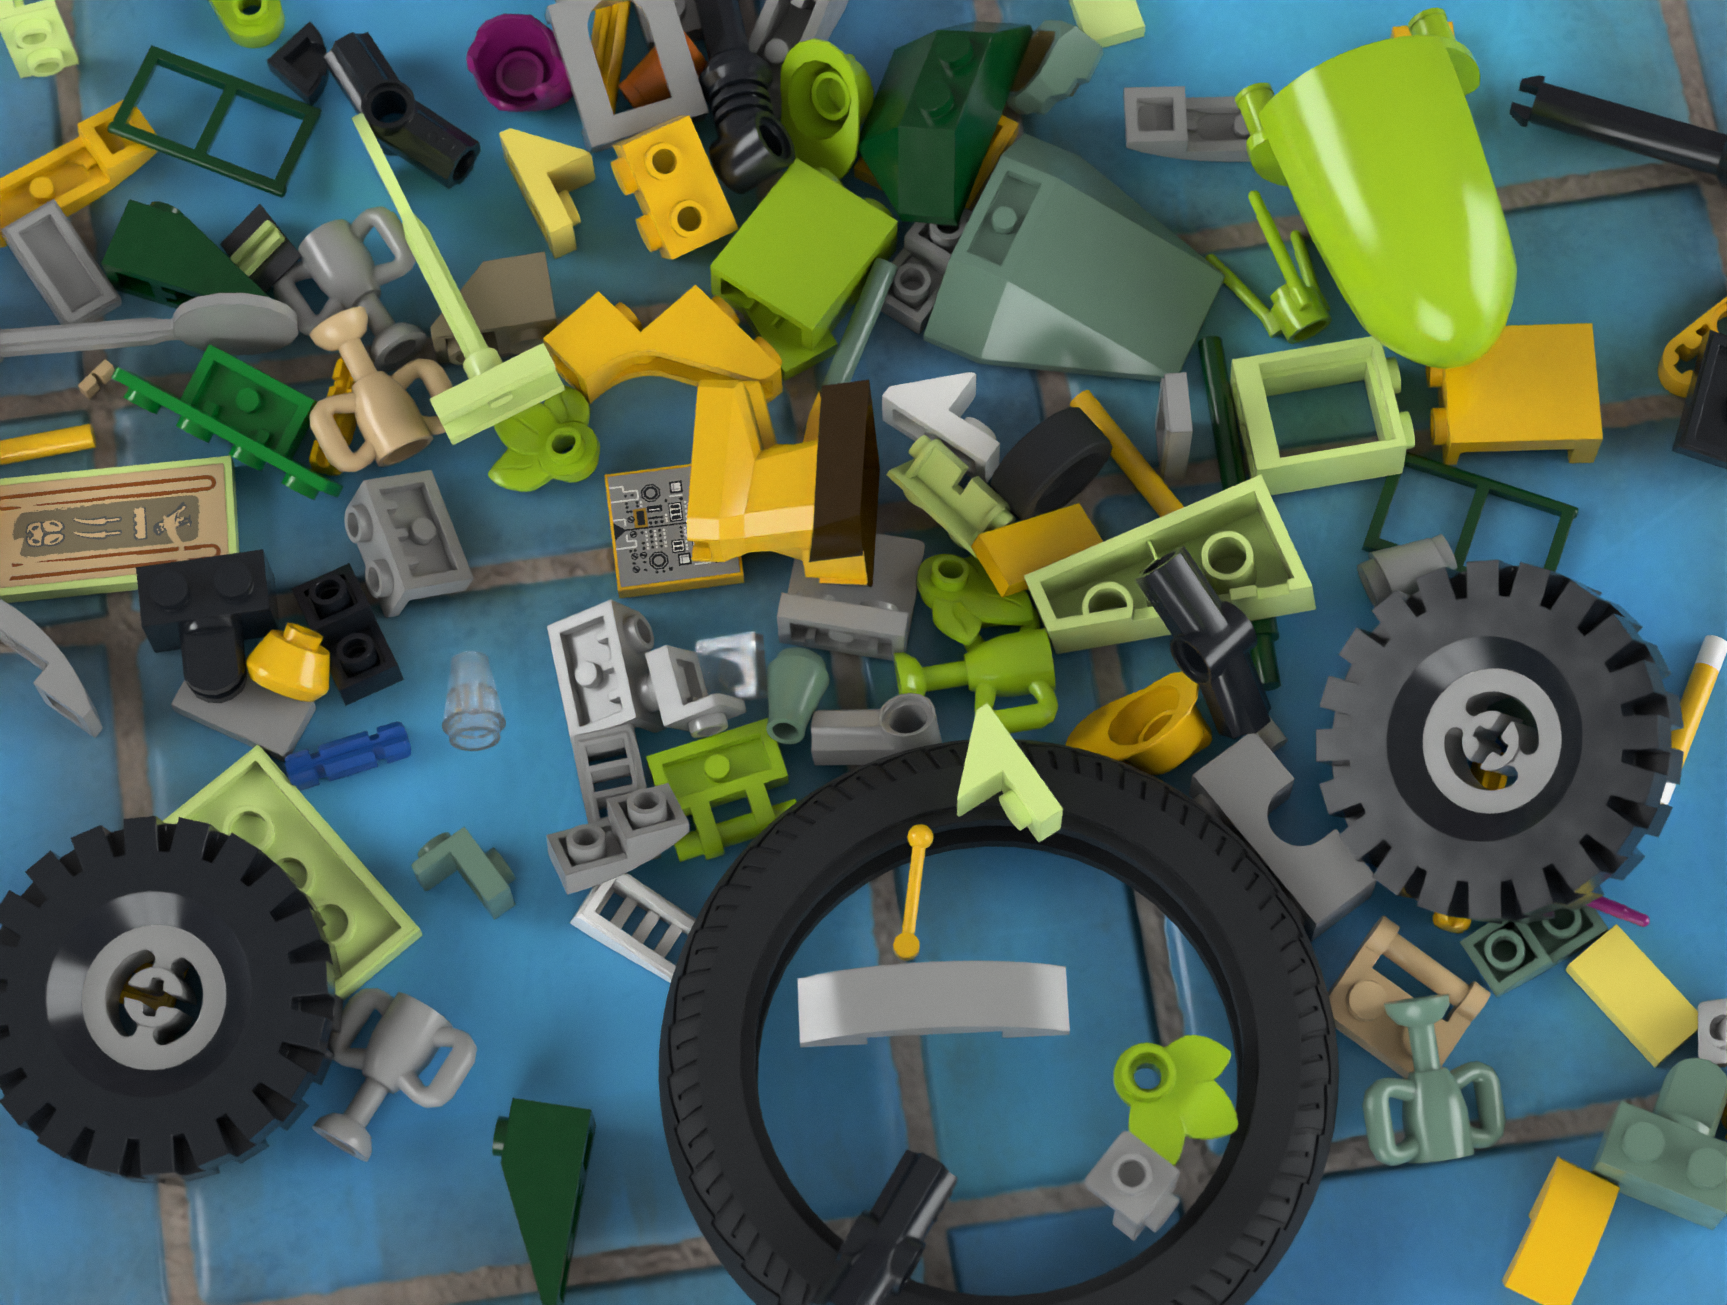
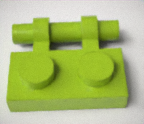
M769 717L646 756L654 786L669 783L685 816H692L696 828L695 831L689 832L674 844L680 862L704 855L706 860L725 855L724 848L756 838L771 822L797 803L794 798L771 806L767 790L789 784V776L777 741L773 740L766 731ZM747 797L751 813L723 822H715L711 808Z

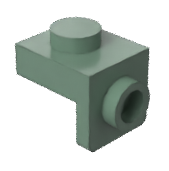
M465 827L453 835L445 832L432 838L418 852L419 859L411 865L416 879L424 891L430 890L458 871L494 920L515 906L508 885L516 879L513 872L494 847L484 853Z

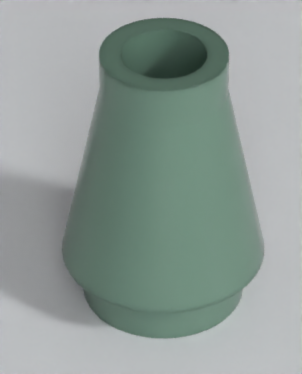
M801 647L787 648L782 650L767 667L769 719L766 731L777 742L795 744L804 738L806 727L813 715V711L816 710L829 686L830 678L826 671V664L823 658L816 652Z

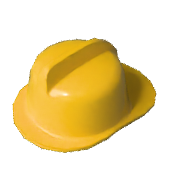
M1180 671L1171 673L1144 689L1112 701L1093 711L1077 724L1068 736L1065 746L1087 750L1123 761L1150 775H1160L1175 769L1182 762L1209 746L1213 739L1210 727L1195 704L1200 687Z

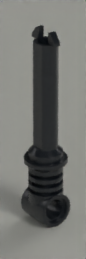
M695 0L709 59L698 80L705 101L710 103L718 137L709 147V158L713 169L726 187L737 194L743 195L791 165L796 157L795 147L786 128L774 116L768 91L773 82L771 66L756 53L750 51L739 1Z
M1541 75L1521 79L1519 91L1536 95L1533 107L1512 102L1509 114L1520 126L1527 127L1530 122L1714 175L1721 187L1727 189V134L1545 83V77Z

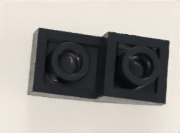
M350 563L292 588L309 628L323 636L320 645L330 652V674L345 706L404 680Z

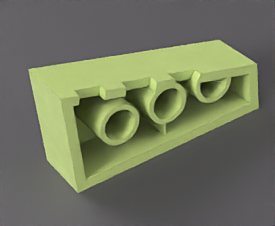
M1258 475L1024 575L1033 602L1056 654L1172 635L1135 579L1152 562L1173 549L1182 546L1186 547L1220 600L1235 605L1250 621L1316 610L1313 586L1262 475Z

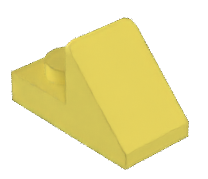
M512 128L500 132L499 136L505 162L554 258L557 259L577 250L573 226L580 224L581 219L569 192L595 180L592 155L583 149Z

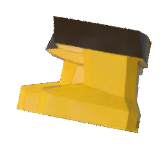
M869 379L822 385V392H818L808 416L803 443L777 444L764 391L759 381L700 380L697 387L687 510V540L694 541L692 561L726 562L749 552L772 551L803 561L805 577L820 578V584L870 588L873 586L880 464Z

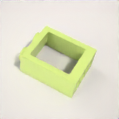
M1372 336L1232 359L1230 388L1249 476L1251 479L1262 475L1270 495L1403 473L1406 450L1412 449L1415 446L1413 423L1408 411L1399 412L1395 394L1401 393V378L1395 356L1386 357L1383 344ZM1364 380L1379 441L1280 458L1267 396Z

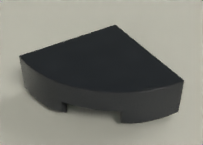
M308 22L266 61L269 70L308 105L313 106L322 95L329 77V70L323 59V56L327 54V50L317 28L311 22Z

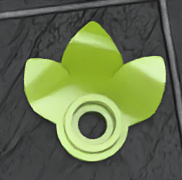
M564 385V391L546 399L544 404L538 403L494 425L500 440L508 447L506 452L488 472V477L495 484L505 489L529 492L540 488L553 478L574 483L586 479L595 471L599 462L600 442L594 431L588 426L590 406L579 391ZM574 445L569 452L561 454L566 448Z
M937 554L928 557L920 564L916 577V585L923 602L932 609V619L936 627L948 637L969 646L980 633L982 623L1029 626L1032 624V604L1026 591L1024 590L1002 598L978 558H975L973 555L962 558L952 554Z
M1185 1035L1165 1048L1153 1043H1141L1125 1050L1116 1062L1113 1083L1120 1099L1130 1106L1129 1132L1175 1166L1182 1154L1185 1136L1191 1139L1212 1140L1236 1131L1238 1120L1233 1104L1224 1090L1214 1081L1228 1065L1231 1052L1218 1042L1198 1035ZM1144 1068L1152 1069L1159 1076L1160 1083L1155 1088L1143 1089L1135 1082V1073Z

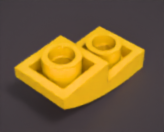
M1558 1156L1528 1215L1531 1223L1502 1279L1504 1286L1542 1305H1571L1601 1240L1620 1189L1619 1185Z

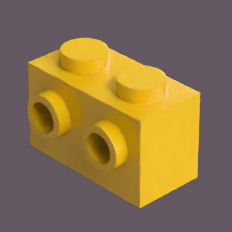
M678 115L613 145L618 159L611 161L612 171L624 195L627 196L634 193L643 213V216L636 218V224L650 252L659 250L662 258L673 260L739 230L690 115Z

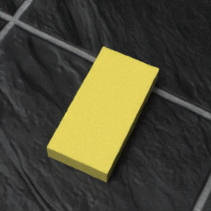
M1617 924L1569 963L1565 970L1654 1068L1698 1032V1011Z

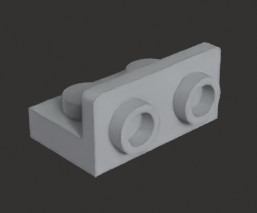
M432 470L363 480L346 508L345 528L349 539L358 545L366 566L365 579L368 590L374 598H378L384 616L386 618L399 616L409 600L465 591L474 578Z
M608 600L547 625L570 738L577 734L625 724H633L634 728L640 727L653 733L667 729L663 725L660 710L652 701L647 688V677L650 672L645 653L650 652L653 648L654 635L649 622L640 612L616 601Z

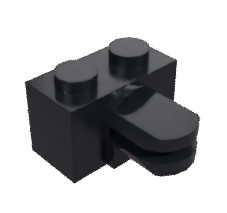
M264 550L136 567L141 626L154 652L181 649L184 679L197 698L208 703H223L234 699L243 691L247 680L244 640L262 638L271 630H280L275 577Z

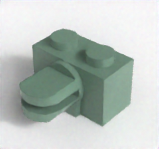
M1696 1057L1683 1059L1671 1068L1665 1077L1652 1112L1621 1101L1609 1118L1590 1172L1619 1185V1192L1713 1230L1727 1214V1143L1715 1138V1133L1727 1103L1726 1074L1710 1060Z

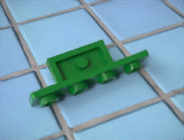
M211 344L205 350L181 398L145 378L118 366L111 378L128 387L124 398L156 415L163 405L181 415L176 424L178 428L207 443H210L214 434L233 443L229 452L230 456L261 472L268 462L286 472L281 482L283 485L312 500L316 499L319 491L338 497L344 487L293 459L310 427L309 414L318 401Z

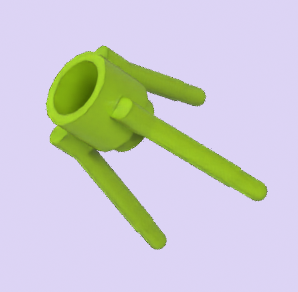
M1252 190L1248 194L1249 201L1286 280V284L1279 287L1270 296L1274 304L1271 311L1214 254H1208L1205 259L1225 275L1224 283L1261 320L1270 338L1277 337L1283 333L1289 344L1299 343L1315 336L1330 324L1332 318L1328 312L1331 308L1321 292L1302 233L1299 230H1293L1290 234L1295 251L1294 254L1302 279H1300L1260 193L1257 190Z

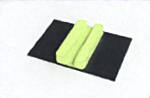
M261 204L220 243L230 259L265 293L302 257Z

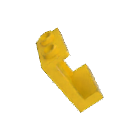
M1592 323L1505 325L1489 352L1470 365L1450 369L1425 365L1427 387L1438 388L1439 408H1431L1430 412L1432 445H1442L1444 464L1457 465L1460 454L1464 452L1564 449L1568 451V463H1594L1603 440Z

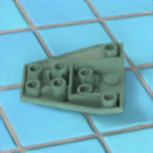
M1024 133L1000 156L950 256L924 333V341L979 364L1161 382L1164 374L1181 373L1222 287L1225 275L1081 156Z

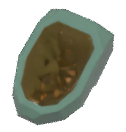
M1045 20L1032 35L1007 99L1009 106L1017 114L1038 113L1045 115L1058 101L1064 100L1067 97H1073L1079 85L1090 81L1103 55L1102 46L1074 25L1059 20Z

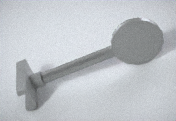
M216 293L199 296L182 303L173 313V318L170 319L147 317L13 329L0 328V362L3 361L4 357L148 346L172 340L183 341L185 344L203 351L211 344L230 355H254L272 352L291 344L298 336L297 313L287 304L270 297L248 293Z

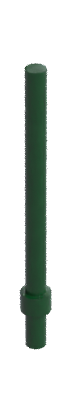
M1209 336L1198 341V348L1223 491L1246 481L1223 341L1221 337ZM1276 617L1250 621L1257 635V646L1250 651V656L1264 690H1275L1281 686L1274 642L1279 639Z

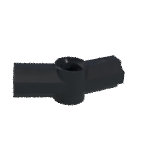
M351 32L334 42L331 50L323 56L324 63L357 114H364L383 153L388 156H400L448 189L456 184H461L473 170L476 158L481 152L479 141L416 101L412 90L405 83L400 82L369 32L362 34ZM391 113H401L404 115L398 121L392 123L380 121L385 115Z
M1185 546L1173 549L1144 568L1135 581L1174 637L1170 641L1172 657L1181 671L1199 685L1219 735L1235 739L1241 735L1257 733L1271 721L1268 714L1272 707L1249 651L1257 646L1256 631L1250 620L1239 608L1227 601L1220 600Z
M907 1149L870 1211L865 1209L855 1221L840 1248L835 1267L816 1291L810 1305H884L890 1295L897 1297L913 1274L926 1246V1243L923 1241L934 1222H937L938 1215L944 1209L948 1198L952 1196L958 1177L948 1171L944 1164L925 1153H916Z

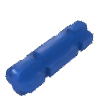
M396 721L376 727L377 734L369 736L367 731H363L318 745L319 752L310 754L309 749L289 754L285 758V768L289 781L301 791L320 785L319 779L323 777H328L330 782L378 767L377 761L386 758L387 763L407 758L411 755V745L406 729L402 722Z

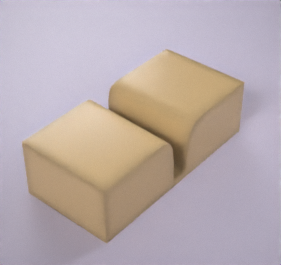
M106 359L103 360L78 385L81 393L90 400L101 389L98 383L106 384L111 379L115 371L114 366Z

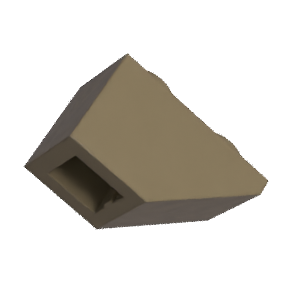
M545 251L483 261L460 290L488 348H494L498 354L512 352L519 355L544 343L543 338L558 326ZM441 313L430 327L438 363L451 362L455 365H463L465 357L443 313Z

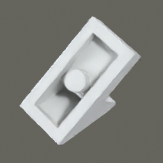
M967 372L888 387L882 395V421L914 441L923 435H927L931 440L939 438L946 447L969 467L965 474L972 478L979 476L984 482L988 483L999 466L1000 443L996 441L993 431L981 421L972 417H966L965 420L960 418L975 398L977 374Z

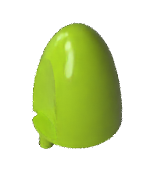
M1430 8L1416 14L1409 21L1408 28L1411 36L1385 39L1339 54L1297 77L1275 96L1269 83L1262 82L1249 85L1236 95L1235 103L1242 113L1250 134L1246 141V150L1252 167L1259 176L1268 182L1289 187L1317 250L1362 327L1378 342L1414 363L1450 369L1470 365L1489 352L1499 338L1507 323L1514 300L1517 283V262L1499 197L1465 95L1473 92L1480 86L1478 65L1471 51L1456 41L1447 22L1445 11L1442 8Z

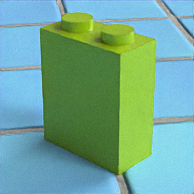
M796 158L710 265L711 294L721 297L730 306L744 314V308L729 287V283L743 291L748 298H754L746 310L753 313L758 305L762 303L773 314H779L771 323V326L778 330L785 319L802 329V346L813 351L828 330L832 333L858 300L875 259L880 258L888 261L896 251L898 221L894 219L891 212L880 202L871 198L863 200L844 188L841 181L829 170L823 167L812 168Z

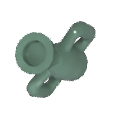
M1449 994L1429 995L1384 1003L1387 1015L1397 1025L1408 1027L1414 1071L1409 1072L1407 1079L1387 1077L1376 1080L1365 1091L1362 1106L1369 1148L1376 1160L1391 1166L1400 1165L1408 1161L1409 1163L1437 1162L1470 1156L1474 1154V1148H1485L1496 1143L1503 1136L1506 1118L1500 1080L1493 1067L1480 1061L1467 1062L1450 1071L1447 1067L1440 1066L1434 1023L1445 1015L1449 1007ZM1470 1082L1474 1084L1480 1128L1470 1126L1468 1109L1461 1089ZM1390 1097L1403 1100L1402 1122L1405 1138L1398 1144H1395L1389 1106Z

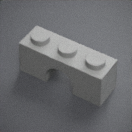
M1257 733L1247 734L1193 774L1189 795L1194 801L1223 822L1257 856L1288 898L1310 942H1312L1372 896L1377 880L1372 877L1374 873L1364 861H1356L1340 838V832L1337 829H1334L1318 842L1307 846L1288 844L1274 834L1268 822V815L1289 799L1294 777Z

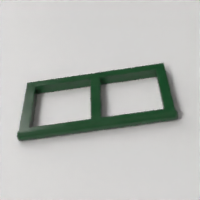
M151 45L117 114L108 125V132L283 198L287 193V186L321 117L322 109ZM157 65L223 90L195 149L128 124ZM236 96L303 120L275 180L208 155Z
M1406 451L1404 466L1476 489L1454 553L1457 563V569L1454 570L1458 572L1467 571L1464 563L1489 493L1560 517L1543 567L1544 569L1556 572L1572 521L1578 516V507ZM1401 474L1390 475L1386 478L1362 547L1364 551L1373 552L1399 545L1379 537Z

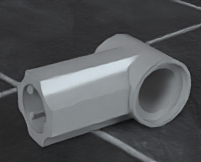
M907 693L897 695L889 699L881 709L813 711L811 751L815 765H865L902 751L942 743L935 706L930 699L921 694Z

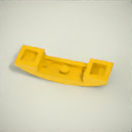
M123 100L78 123L79 137L0 178V248L8 246L2 237V228L52 199L56 201L65 216L69 217L115 188L158 152L108 132V125L113 121ZM136 107L128 124L156 135L139 108Z

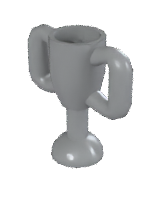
M383 206L369 208L362 212L352 224L344 219L333 220L316 228L304 238L298 248V252L302 256L300 258L301 261L296 262L273 285L275 300L287 304L297 313L298 331L310 336L312 330L327 318L343 310L361 306L365 307L369 319L368 327L375 336L371 344L370 358L377 371L385 372L396 369L415 357L426 343V333L420 327L406 322L395 323L379 299L381 296L380 286L404 276L412 270L416 262L406 242L403 224L397 215ZM373 227L376 228L394 254L395 259L393 261L379 265L374 264L370 252L363 243L366 235ZM313 278L318 287L329 297V300L319 314H314L295 286L296 282Z
M378 988L362 989L352 996L344 1007L341 1031L331 1032L327 1049L334 1054V1061L343 1066L362 1070V1075L366 1079L344 1114L331 1113L320 1117L312 1128L321 1137L339 1149L367 1162L372 1153V1139L365 1128L387 1093L394 1094L401 1090L414 1103L425 1108L442 1107L453 1098L474 1065L477 1052L476 1044L468 1033L453 1028L452 1024L445 1017L412 996L398 992L393 998L387 992ZM377 1009L382 1018L373 1030L367 1048H350L373 1010ZM440 1047L452 1048L430 1085L425 1086L418 1075L430 1064Z

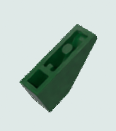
M129 199L101 262L107 278L115 290L175 309L193 298L216 293H248L269 297L179 209L164 202L153 201L150 205Z
M512 1098L509 1117H498L492 1153L493 1156L501 1157V1167L542 1305H564L596 1122L591 1109Z

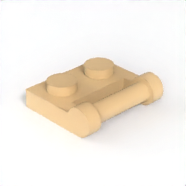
M1383 915L1366 935L1328 991L1335 1028L1407 1079L1409 1072L1414 1071L1408 1027L1397 1025L1387 1015L1384 1003L1413 997L1372 968L1378 958L1384 955L1436 994H1449V1003L1453 1005V1008L1445 1019H1440L1434 1023L1441 1067L1470 1023L1483 1009L1491 992L1475 981L1468 985L1399 935L1400 926Z

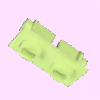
M927 435L921 436L909 450V454L914 459L889 470L886 474L903 490L904 495L912 504L925 510L948 532L949 537L955 544L968 550L975 558L977 556L972 550L971 545L978 534L1013 524L1016 521V517L1010 513L1011 508L1009 504L979 476L972 478L965 489L959 485L969 467L946 447L939 438L931 440Z

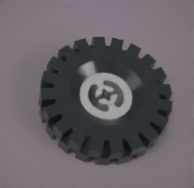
M1500 560L1468 561L1467 571L1464 572L1443 567L1416 578L1419 588L1418 592L1409 595L1396 590L1371 610L1380 622L1372 632L1355 628L1338 654L1351 663L1345 679L1328 676L1319 707L1335 711L1333 728L1316 729V762L1332 765L1334 779L1319 784L1328 814L1345 818L1349 827L1340 833L1339 836L1356 861L1373 864L1377 868L1372 876L1375 880L1397 896L1417 900V906L1446 916L1502 924V921L1525 924L1555 918L1554 910L1560 908L1578 910L1605 895L1600 886L1605 880L1613 878L1623 881L1645 858L1636 848L1645 834L1659 837L1673 808L1661 802L1666 783L1680 785L1684 751L1671 748V731L1683 729L1684 724L1679 696L1665 691L1662 679L1669 676L1671 672L1657 645L1642 640L1638 632L1643 627L1625 609L1616 603L1605 600L1601 597V592L1554 571L1520 562L1519 566H1512ZM1517 698L1533 714L1538 732L1534 727L1521 724L1523 720L1497 711L1486 710L1489 705L1502 699ZM1500 733H1503L1502 740L1508 745L1503 755H1501L1502 748L1495 743ZM1466 757L1470 761L1481 763L1480 768L1506 776H1518L1514 784L1500 790H1488L1473 776Z
M157 816L123 819L124 829L110 832L102 825H99L71 837L74 850L63 857L50 850L25 871L33 881L21 896L9 890L0 904V924H2L0 929V1088L5 1095L0 1100V1103L20 1127L31 1130L39 1137L37 1142L61 1157L86 1166L89 1169L108 1176L123 1177L132 1182L165 1184V1178L175 1177L192 1181L219 1174V1165L230 1160L242 1164L268 1148L269 1144L265 1138L278 1127L288 1131L309 1106L302 1098L312 1082L322 1085L334 1058V1054L327 1050L331 1032L341 1031L343 999L335 994V979L342 977L336 947L326 938L322 928L327 924L312 899L298 887L293 877L259 848L234 833H231L229 836L219 832L211 824L179 817L177 824H167ZM152 960H155L154 965L136 973L129 980L128 985L144 994L158 997L163 996L166 992L181 1002L197 1005L194 990L184 980L185 971L193 966L200 976L203 987L202 1008L195 1024L180 1039L166 1044V1041L170 1035L179 1033L190 1025L193 1020L191 1016L179 1009L161 1006L156 1011L139 1000L124 997L126 1011L137 1023V1031L134 1035L129 1036L122 1026L119 1015L120 995L126 981L137 968Z

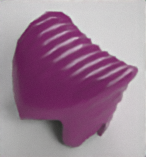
M504 13L485 21L477 30L475 40L469 47L466 56L467 67L473 74L482 94L498 110L508 112L544 111L563 105L573 97L554 32L533 15Z

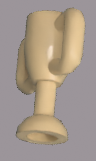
M361 306L343 310L327 318L310 333V338L316 346L327 351H339L355 381V384L352 386V392L329 396L318 401L309 414L310 428L325 457L340 472H357L370 465L374 460L378 467L397 464L426 448L433 441L432 435L446 433L438 416L421 415L416 403L406 389L417 378L423 381L431 398L453 387L444 368L431 359L418 358L410 361L391 376L384 371L377 372L361 341V338L367 331L369 320L365 307ZM333 414H355L359 431L365 440L356 452H351L333 418Z

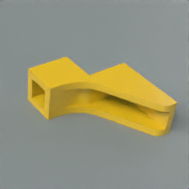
M696 284L644 329L636 315L625 304L618 302L613 306L598 291L543 338L544 345L555 364L557 373L572 388L579 391L589 404L613 386L642 376H660L697 387L700 380L759 381L764 391L766 403L773 401L783 392L782 360L776 350L760 336L753 340L738 326L740 320L725 300L717 295L710 299Z

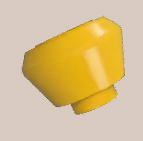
M287 623L284 631L271 630L247 656L245 662L249 677L259 685L292 699L314 702L327 694L329 690L330 652L320 645L323 639L321 634L298 624Z

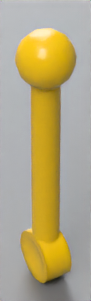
M924 824L913 826L907 835L908 842L912 846L902 933L897 935L893 942L895 955L904 961L914 959L920 950L919 940L915 936L925 850L932 844L934 839L932 830Z

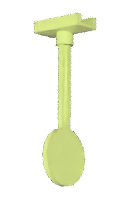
M360 113L351 117L402 219L406 242L465 357L463 368L469 379L429 399L452 445L564 391L565 387L544 343L505 362H502L497 350L488 348L428 228L412 212L364 114Z

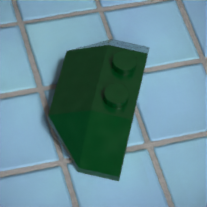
M974 21L938 29L894 50L874 98L873 105L860 132L858 152L891 202L901 221L958 226L1034 33L1030 24Z

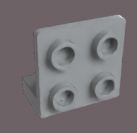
M876 533L874 575L871 588L820 584V578L805 577L803 561L794 558L788 593L781 592L777 612L779 643L894 661L893 653H906L918 591L916 577L918 575V568L923 562L925 552L924 542Z

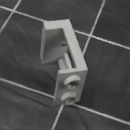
M555 0V4L547 6L545 19L547 24L551 23L583 124L581 133L586 149L590 154L614 148V144L678 115H690L693 124L704 121L709 111L674 0H629L642 10L647 19L671 98L615 115L613 114L589 38L587 23L592 11L628 0Z

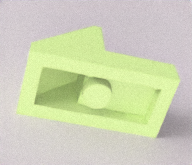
M987 703L976 710L958 792L957 816L964 815L1002 790L1004 794L999 796V801L1010 821L1018 830L1028 827L1037 841L1041 842L1061 829L1063 808Z

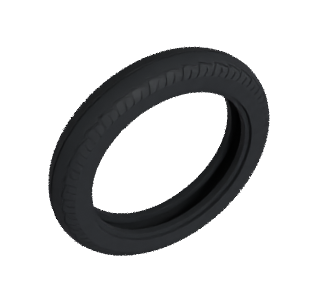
M1014 739L1063 808L1061 829L1038 842L1028 827L1018 830L1010 821L999 801V796L1004 794L1002 790L964 815L957 816L958 792L970 741L959 740L902 751L855 768L819 787L792 805L750 842L734 860L711 892L696 918L680 953L669 987L661 1026L659 1093L668 1150L686 1203L716 1257L729 1275L756 1305H810L816 1291L835 1267L837 1255L844 1242L812 1211L794 1187L775 1153L764 1124L758 1092L759 1052L763 1028L772 998L785 969L797 950L825 916L845 898L868 882L896 867L911 862L912 846L908 842L907 835L909 830L917 824H924L933 832L934 839L932 844L926 848L925 857L951 850L976 847H1018L1046 851L1075 859L1108 873L1132 887L1159 908L1179 928L1197 951L1212 976L1224 1004L1232 1032L1237 1064L1235 1112L1238 1127L1236 1131L1231 1133L1222 1159L1207 1186L1186 1214L1159 1240L1133 1259L1113 1270L1077 1285L1043 1293L1017 1296H989L954 1292L909 1279L901 1293L897 1297L890 1295L884 1305H1244L1257 1292L1274 1271L1299 1232L1313 1203L1330 1152L1338 1103V1047L1333 1013L1323 974L1312 944L1299 917L1270 872L1245 843L1223 822L1178 789L1126 763L1094 752L1061 744Z

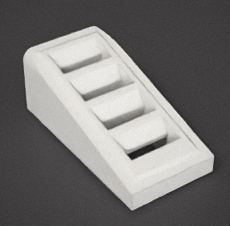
M625 873L612 880L593 886L571 919L570 924L671 983L676 965L665 959L681 932L689 935L696 919L628 873ZM616 893L624 898L609 922L599 914L612 894ZM638 906L647 911L632 936H630L621 929L635 907ZM660 919L670 926L655 949L652 950L643 943Z

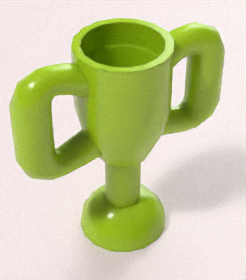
M1032 606V624L1021 626L1020 631L1017 633L1000 635L984 641L980 634H978L976 640L971 645H964L967 653L963 655V661L922 667L916 658L904 652L893 653L899 695L914 693L925 696L926 692L968 685L969 690L975 692V714L977 709L988 703L1009 734L1041 729L1053 722L1059 707L1054 692L1056 690L1055 671L1046 628L1040 629V618L1037 610ZM982 623L981 629L1002 624ZM1032 694L1038 701L1037 704L1000 710L993 709L996 696L1016 697Z

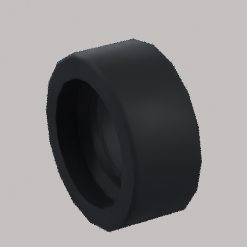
M1068 407L1042 421L1018 441L994 471L991 486L1009 504L1013 513L1021 521L1061 509L1083 491L1098 475L1110 456L1112 445L1110 440L1079 407Z

